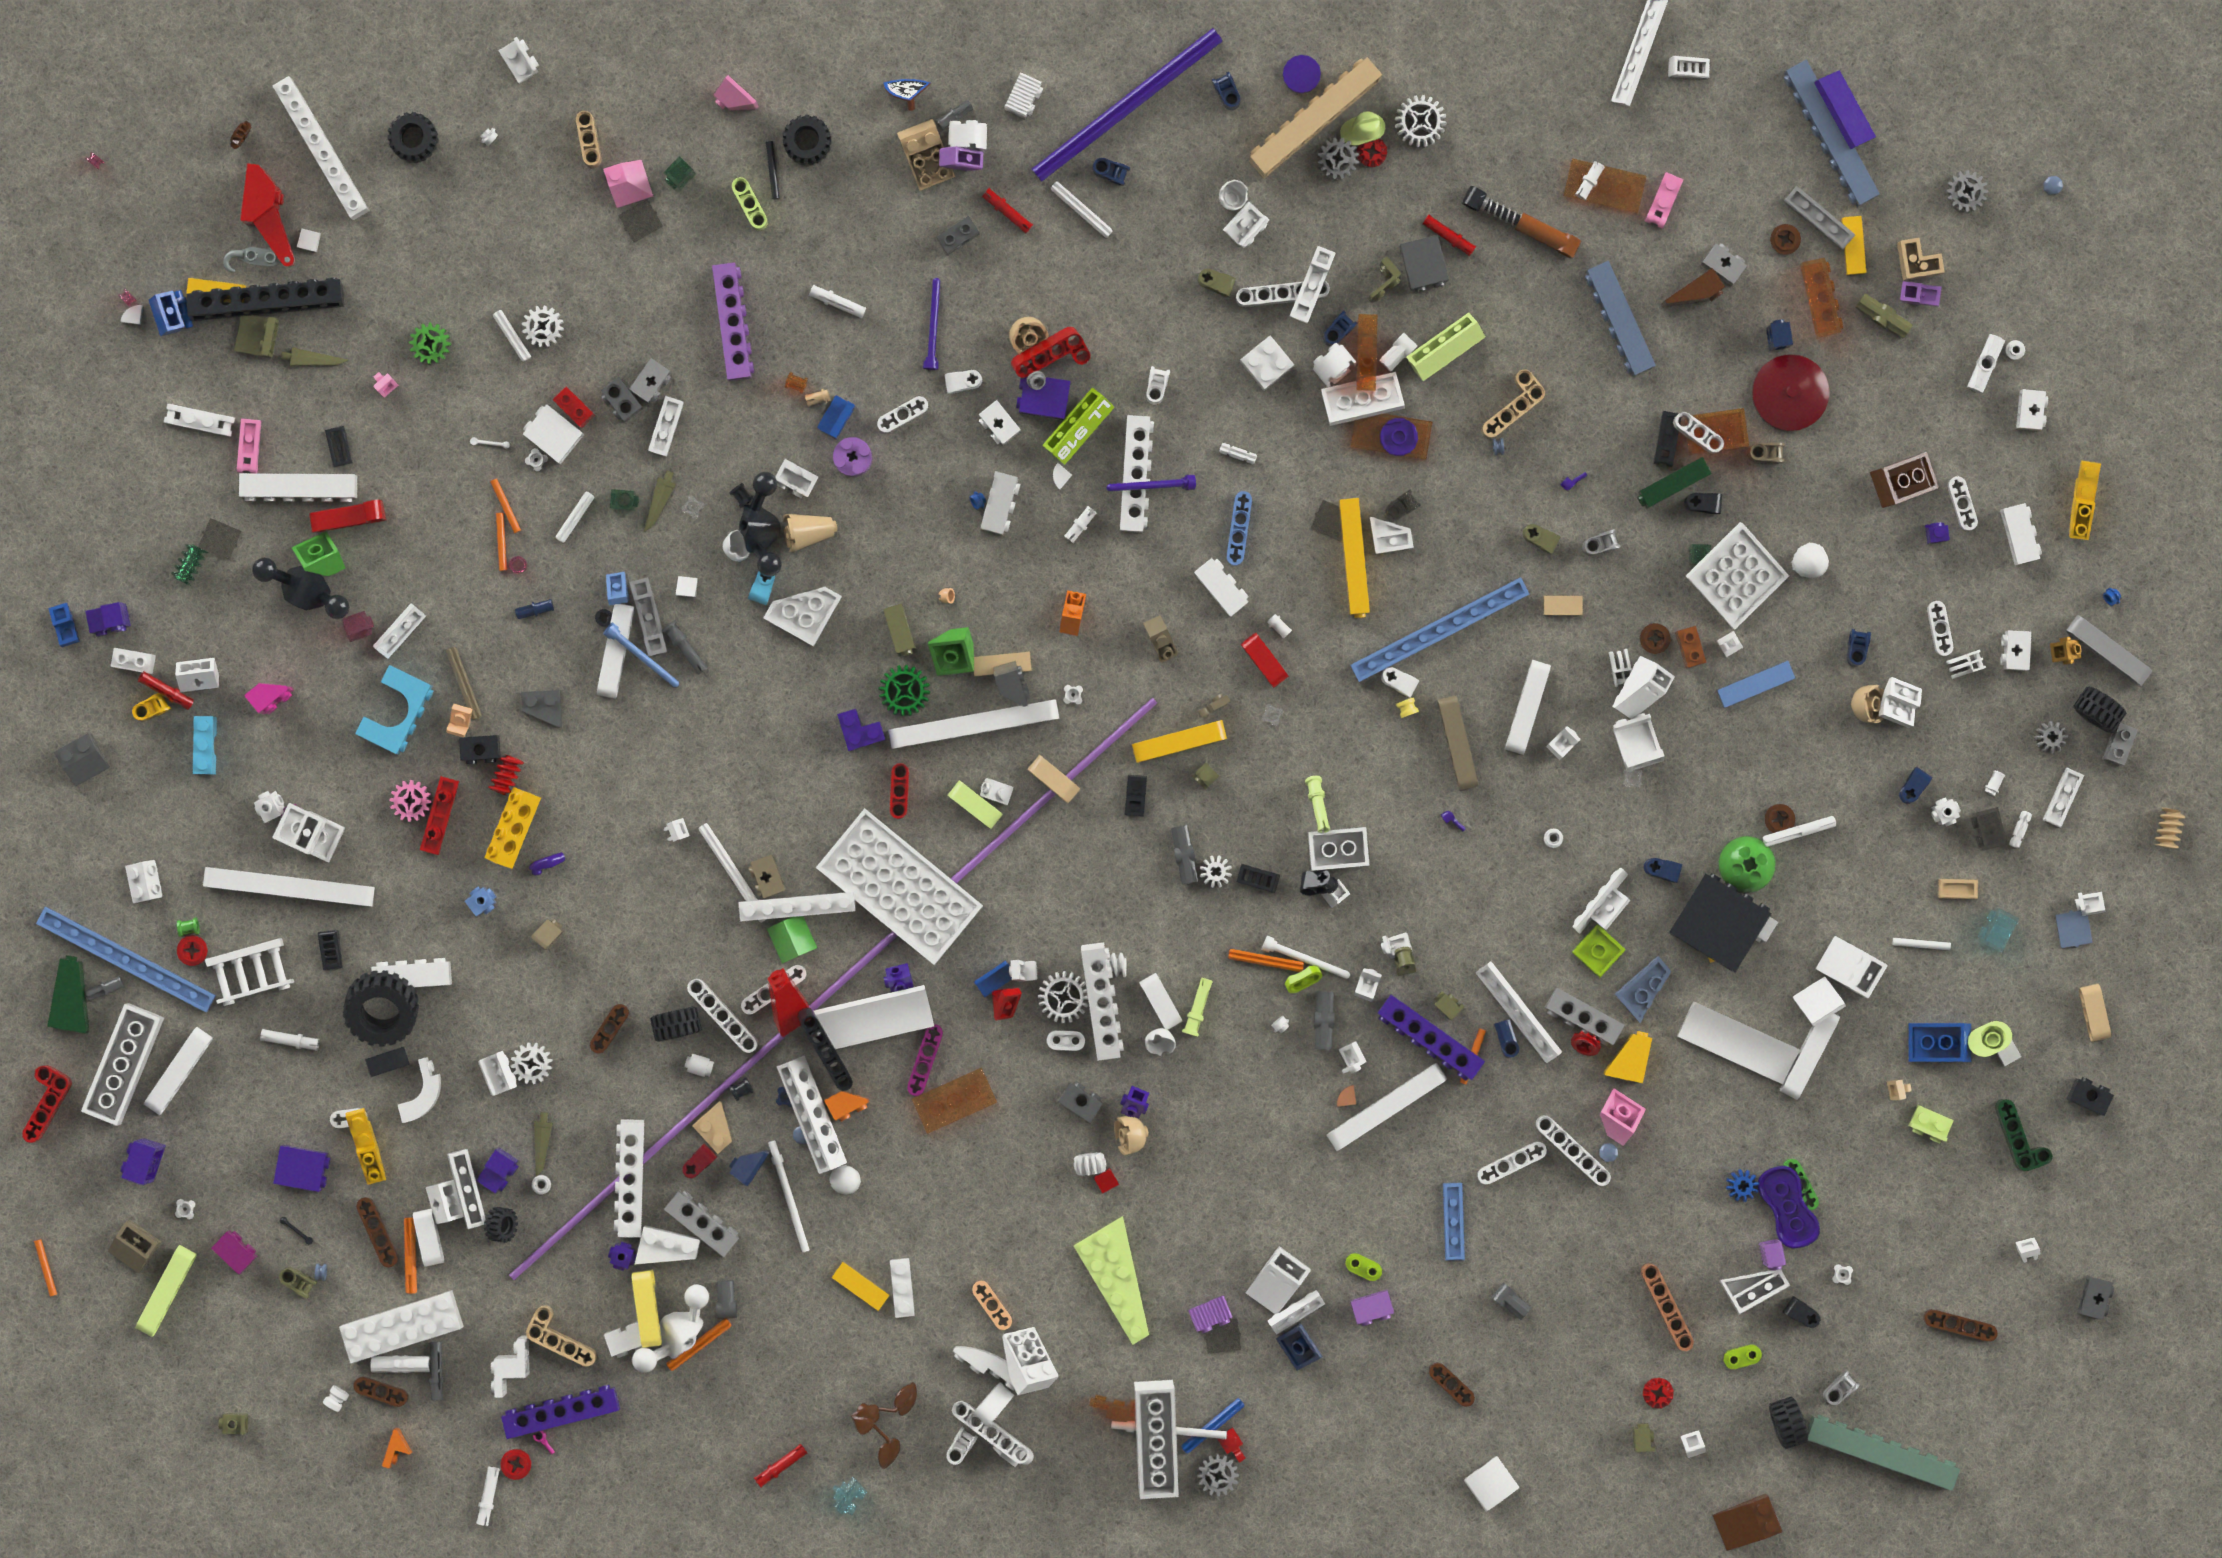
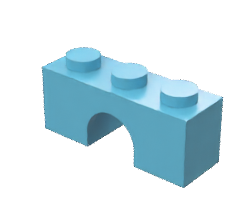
M194 716L193 774L216 775L214 738L217 736V717Z

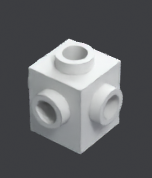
M266 791L258 796L259 800L254 802L255 811L261 816L264 823L284 813V801L276 791L272 793Z
M1946 797L1936 801V805L1931 807L1934 821L1938 822L1939 825L1945 824L1946 827L1956 823V818L1960 817L1959 812H1961L1956 801L1953 802L1952 799L1947 800ZM1946 808H1948L1950 811V815L1948 816L1944 813V810Z

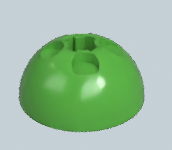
M1742 836L1733 839L1723 848L1718 865L1720 875L1726 884L1733 885L1737 888L1738 892L1752 893L1761 890L1771 881L1776 864L1771 848L1766 847L1762 840L1756 837Z

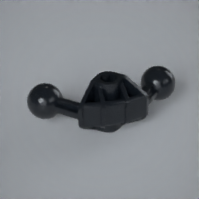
M761 472L753 480V488L756 493L751 505L747 504L743 508L739 530L743 535L746 550L750 553H755L758 557L757 568L759 572L764 576L772 577L779 573L782 562L777 554L767 552L766 549L777 540L781 525L775 515L762 508V504L766 496H770L776 491L777 479L769 472Z
M265 557L256 560L253 564L252 573L257 580L269 582L274 579L281 582L284 600L305 611L325 605L327 615L333 619H342L348 614L350 609L348 600L342 595L331 596V590L322 575L305 571L302 565L290 568L287 572L277 569L273 560Z

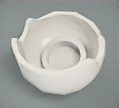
M1238 180L1225 183L1219 192L1221 205L1227 210L1235 211L1241 209L1248 200L1247 186Z
M740 531L730 532L723 541V551L731 560L740 562L749 556L750 552L745 548L744 538Z
M1160 1028L1151 1031L1146 1036L1145 1047L1151 1054L1161 1056L1165 1051L1171 1054L1176 1048V1042L1168 1030Z
M847 1165L836 1167L831 1172L829 1178L831 1187L843 1195L853 1194L861 1183L858 1171Z

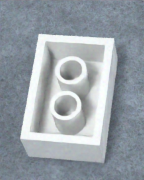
M1366 827L1329 830L1326 833L1324 831L1322 833L1318 831L1308 832L1311 871L1369 866Z

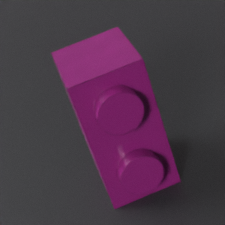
M229 1230L211 1249L240 1275L258 1256L255 1254L256 1250L251 1245H245L241 1241L242 1237L236 1231L231 1232Z

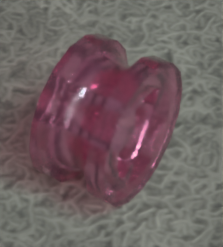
M90 152V157L85 158L97 169H100V164L105 163L93 152Z
M124 289L123 294L118 296L131 307L132 302H136L137 299L128 290Z
M515 556L510 560L509 567L514 573L521 574L527 569V562L523 557ZM522 560L523 567L515 570L516 567H513V563Z

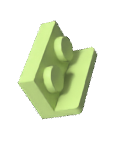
M1917 1105L1909 1126L1913 1128L1912 1132L1921 1136L1926 1133L1930 1135V1140L1941 1143V1140L1947 1142L1948 1138L1946 1137L1954 1120Z

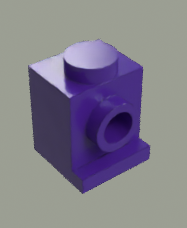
M1942 522L1925 525L1927 544L1950 540L1948 525Z

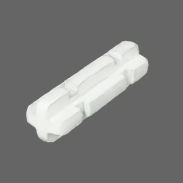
M1222 443L1220 453L1224 455L1229 454L1230 457L1242 461L1246 460L1250 464H1254L1257 455L1254 453H1247L1243 449L1234 446L1230 447V445Z
M2021 812L2019 817L2021 819L2017 822L2013 832L2014 837H2011L2009 843L2010 846L2020 847L2021 838L2024 837L2028 827L2027 823L2032 817L2031 813Z

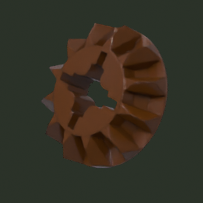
M248 121L240 123L230 139V147L237 149L245 142L251 129V124Z
M1782 224L1772 231L1770 242L1772 248L1778 254L1788 255L1794 253L1799 248L1801 236L1794 226ZM1789 232L1788 239L1792 243H1786L1782 247V239L1780 237H1784Z
M1658 623L1647 625L1640 634L1641 646L1652 654L1664 652L1671 641L1668 629ZM1654 630L1657 637L1663 638L1657 641L1656 647L1653 641L1647 640V638L1653 636Z
M1775 804L1767 810L1765 824L1772 833L1793 828L1795 814L1789 806ZM1778 813L1780 816L1788 817L1782 821V828L1779 822H1772V820L1777 818Z

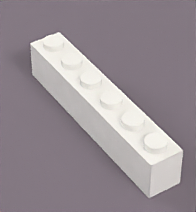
M239 473V497L244 498V501H256V498H264L266 502H275V498H283L284 502H294V498H302V502H314V498H321V502H333V498L340 499V502H352V499H357V475Z

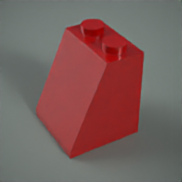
M784 968L774 971L767 978L773 1019L782 1038L801 1026L798 1020L799 1011L804 1008H810L807 1000ZM812 1017L806 1018L804 1022H807Z

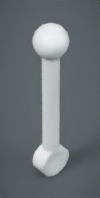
M475 437L470 440L472 445L501 446L504 449L510 447V443L507 441L504 443L478 440Z

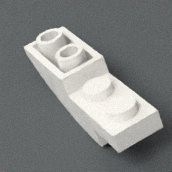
M955 1346L953 1352H955L954 1356L961 1362L965 1360L971 1364L969 1368L977 1374L982 1372L984 1374L989 1368L991 1375L997 1379L1003 1378L1006 1381L1005 1385L1013 1391L1015 1390L1009 1377L1007 1361L985 1350Z

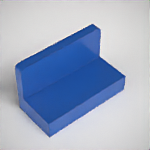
M836 395L817 428L837 440L856 406Z
M1004 961L974 981L984 997L1012 980L1009 974L1010 965L1007 961Z

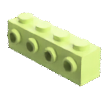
M1467 313L1406 357L1415 373L1424 381L1484 339L1485 335L1478 322L1470 313Z

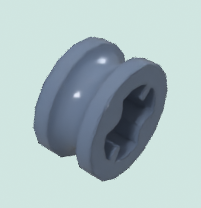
M1503 438L1499 440L1492 439L1494 456L1498 453L1504 455Z
M317 1263L315 1267V1281L319 1279L326 1281L327 1264L320 1266Z

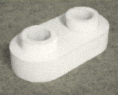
M1055 1030L1048 1034L1047 1044L1053 1050L1078 1051L1083 1048L1085 1037L1078 1031ZM1055 1036H1058L1060 1038V1042L1058 1044H1055L1053 1042V1038ZM1074 1037L1079 1039L1078 1044L1072 1043Z

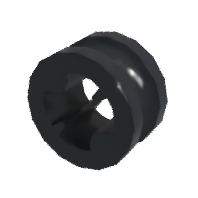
M607 609L597 611L595 614L596 622L601 626L610 625L612 613ZM603 612L605 615L607 613L609 615L606 623L599 621Z

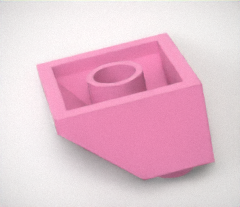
M728 75L714 94L717 99L715 103L722 109L726 107L729 111L754 110L759 107L756 100Z
M642 160L620 163L603 169L617 208L653 197Z
M1614 1088L1600 1116L1607 1136L1624 1146L1634 1134L1646 1109Z

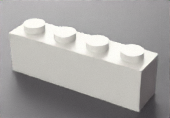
M445 958L434 959V963H426V959L415 960V964H407V961H395L396 965L388 966V962H378L375 967H371V971L377 970L378 973L386 970L392 975L394 972L399 974V978L402 979L404 977L408 980V986L424 987L452 984L450 961L445 962Z
M463 1149L447 1154L466 1228L470 1229L485 1225L484 1221L486 1219L468 1150Z

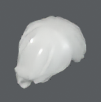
M1810 542L1797 549L1791 562L1793 570L1800 576L1807 578L1822 576L1829 566V560L1824 548L1820 544Z

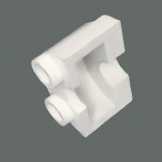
M785 459L775 478L777 479V486L783 489L787 486L793 490L792 494L802 499L803 495L809 496L818 476Z

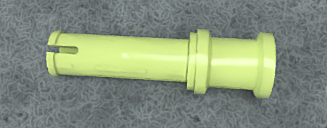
M1311 776L1305 780V785L1308 786L1309 790L1308 799L1313 804L1318 832L1322 833L1323 829L1324 833L1330 830L1323 801L1325 792L1321 787L1322 778L1320 776Z
M1201 978L1192 1010L1187 1014L1188 1020L1185 1029L1182 1030L1183 1033L1196 1037L1199 1036L1197 1032L1200 1023L1204 1020L1202 1014L1213 981Z

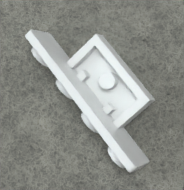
M1619 868L1618 871L1616 870L1611 875L1610 881L1600 888L1597 897L1587 904L1584 913L1575 919L1572 927L1579 934L1591 920H1594L1607 930L1630 902L1629 898L1617 890L1628 876L1622 868Z

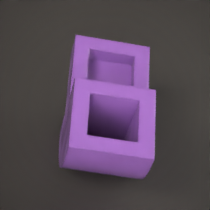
M1903 281L1900 301L1914 305L1939 307L1942 287Z

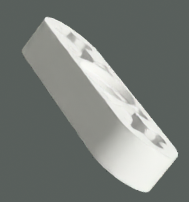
M921 396L915 397L881 416L877 422L879 430L883 433H889L922 415L928 409L927 400ZM916 401H924L923 410L920 411L919 408L913 410L916 414L912 416L907 406L911 404V408L916 406ZM905 409L908 411L909 415L906 420H900L897 417L899 410ZM894 414L899 424L895 425V422L889 424V429H886V427L882 428V420L886 419L889 421L892 419L890 415Z
M1957 476L1949 480L1948 490L1960 527L1965 531H1970L1977 526L1978 520L1966 481L1962 477ZM1954 480H1957L1958 483L1961 482L1962 486L1959 487L1960 493L1964 491L1965 495L1955 498L1954 494H1958V491L1952 487L1955 484ZM1960 498L1967 500L1968 506L1966 509L1958 507L1957 502ZM1971 511V513L1967 514L1968 518L1973 520L1971 527L1964 525L1963 522L1966 520L1965 514L1961 516L1960 512Z
M1940 601L1931 602L1927 607V613L1935 651L1940 656H1947L1953 651V642L1946 607ZM1934 604H1937V607H1941V611L1938 614L1939 618L1943 616L1944 620L1933 622V618H1937L1936 613L1932 612ZM1942 623L1945 625V632L1943 634H1938L1935 631L1936 624ZM1947 635L1948 639H1944V643L1949 645V648L1944 653L1943 650L1939 649V646L1942 645V640L1937 641V637Z

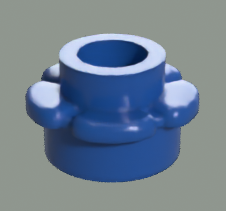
M976 491L973 492L974 494L969 497L972 506L976 510L984 508L986 503L984 495L982 493L978 494Z
M2108 588L2103 594V598L2108 605L2113 606L2120 603L2121 595L2117 589Z

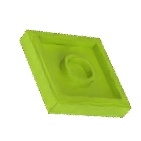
M1596 924L1575 947L1572 953L1601 978L1626 949L1602 927Z

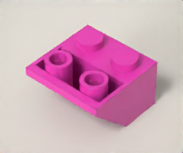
M258 683L244 696L259 714L268 713L270 715L278 708L276 705L279 702L283 701L284 703L292 697L291 692L294 689L289 686Z

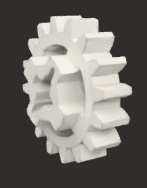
M545 305L543 310H540L538 306H536L535 312L530 309L531 315H525L524 317L527 322L522 323L526 327L522 332L528 334L526 339H533L532 345L538 342L540 348L543 347V343L547 347H550L551 341L556 344L555 338L562 337L559 331H564V328L560 326V324L564 323L563 320H558L560 314H553V308L547 311V306ZM540 314L549 315L547 318L539 317ZM532 320L535 322L533 329L530 328ZM541 322H542L543 324H546L545 327H546L547 329H546L545 331L542 330V329H540V325H539V324H540ZM555 323V331L552 333V325ZM545 335L547 339H538L536 337Z
M529 1042L527 1043V1048L521 1045V1051H514L517 1056L511 1057L515 1064L510 1066L511 1068H516L513 1074L520 1075L519 1081L525 1078L526 1084L530 1080H532L533 1084H536V1079L542 1082L543 1075L549 1076L547 1069H552L548 1063L552 1062L553 1059H548L547 1057L550 1052H544L545 1046L538 1048V1043H535L532 1047ZM531 1050L529 1056L526 1058L521 1057L523 1053ZM538 1053L542 1055L544 1062L540 1061ZM533 1058V1059H534L533 1062L536 1063V1064H538V1065H537V1066H532V1068H529L530 1065L527 1064V1062H524V1061H529V1060H531V1059ZM519 1064L523 1065L525 1074L521 1071ZM535 1070H542L538 1075L532 1076Z

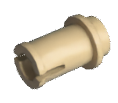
M821 389L820 392L805 395L808 407L823 402L826 404L827 401H830L828 389Z

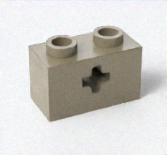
M773 855L750 862L751 867H748L751 877H755L758 885H755L758 896L762 895L764 899L786 891ZM763 872L771 874L768 883L766 880L761 879L764 876Z

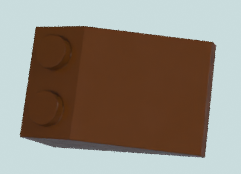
M1711 268L1667 298L1661 306L1664 308L1706 302L1709 299L1712 302L1723 294L1721 290L1725 288V285L1714 269Z
M1927 452L1870 472L1882 508L1901 503L1939 488Z
M1766 1493L1712 1515L1726 1551L1758 1542L1783 1532L1769 1496Z

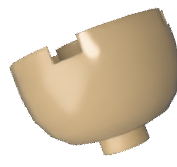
M1034 317L1018 319L1013 323L1009 332L1011 345L1018 354L1047 339L1049 336L1044 324Z
M1879 685L1863 686L1854 693L1851 707L1857 719L1866 723H1879L1884 719L1879 717L1880 704L1884 689H1880Z
M1118 1117V1120L1114 1123V1133L1116 1140L1118 1137L1120 1139L1121 1146H1118L1120 1152L1123 1155H1130L1140 1151L1146 1143V1137H1148L1147 1127L1138 1118Z

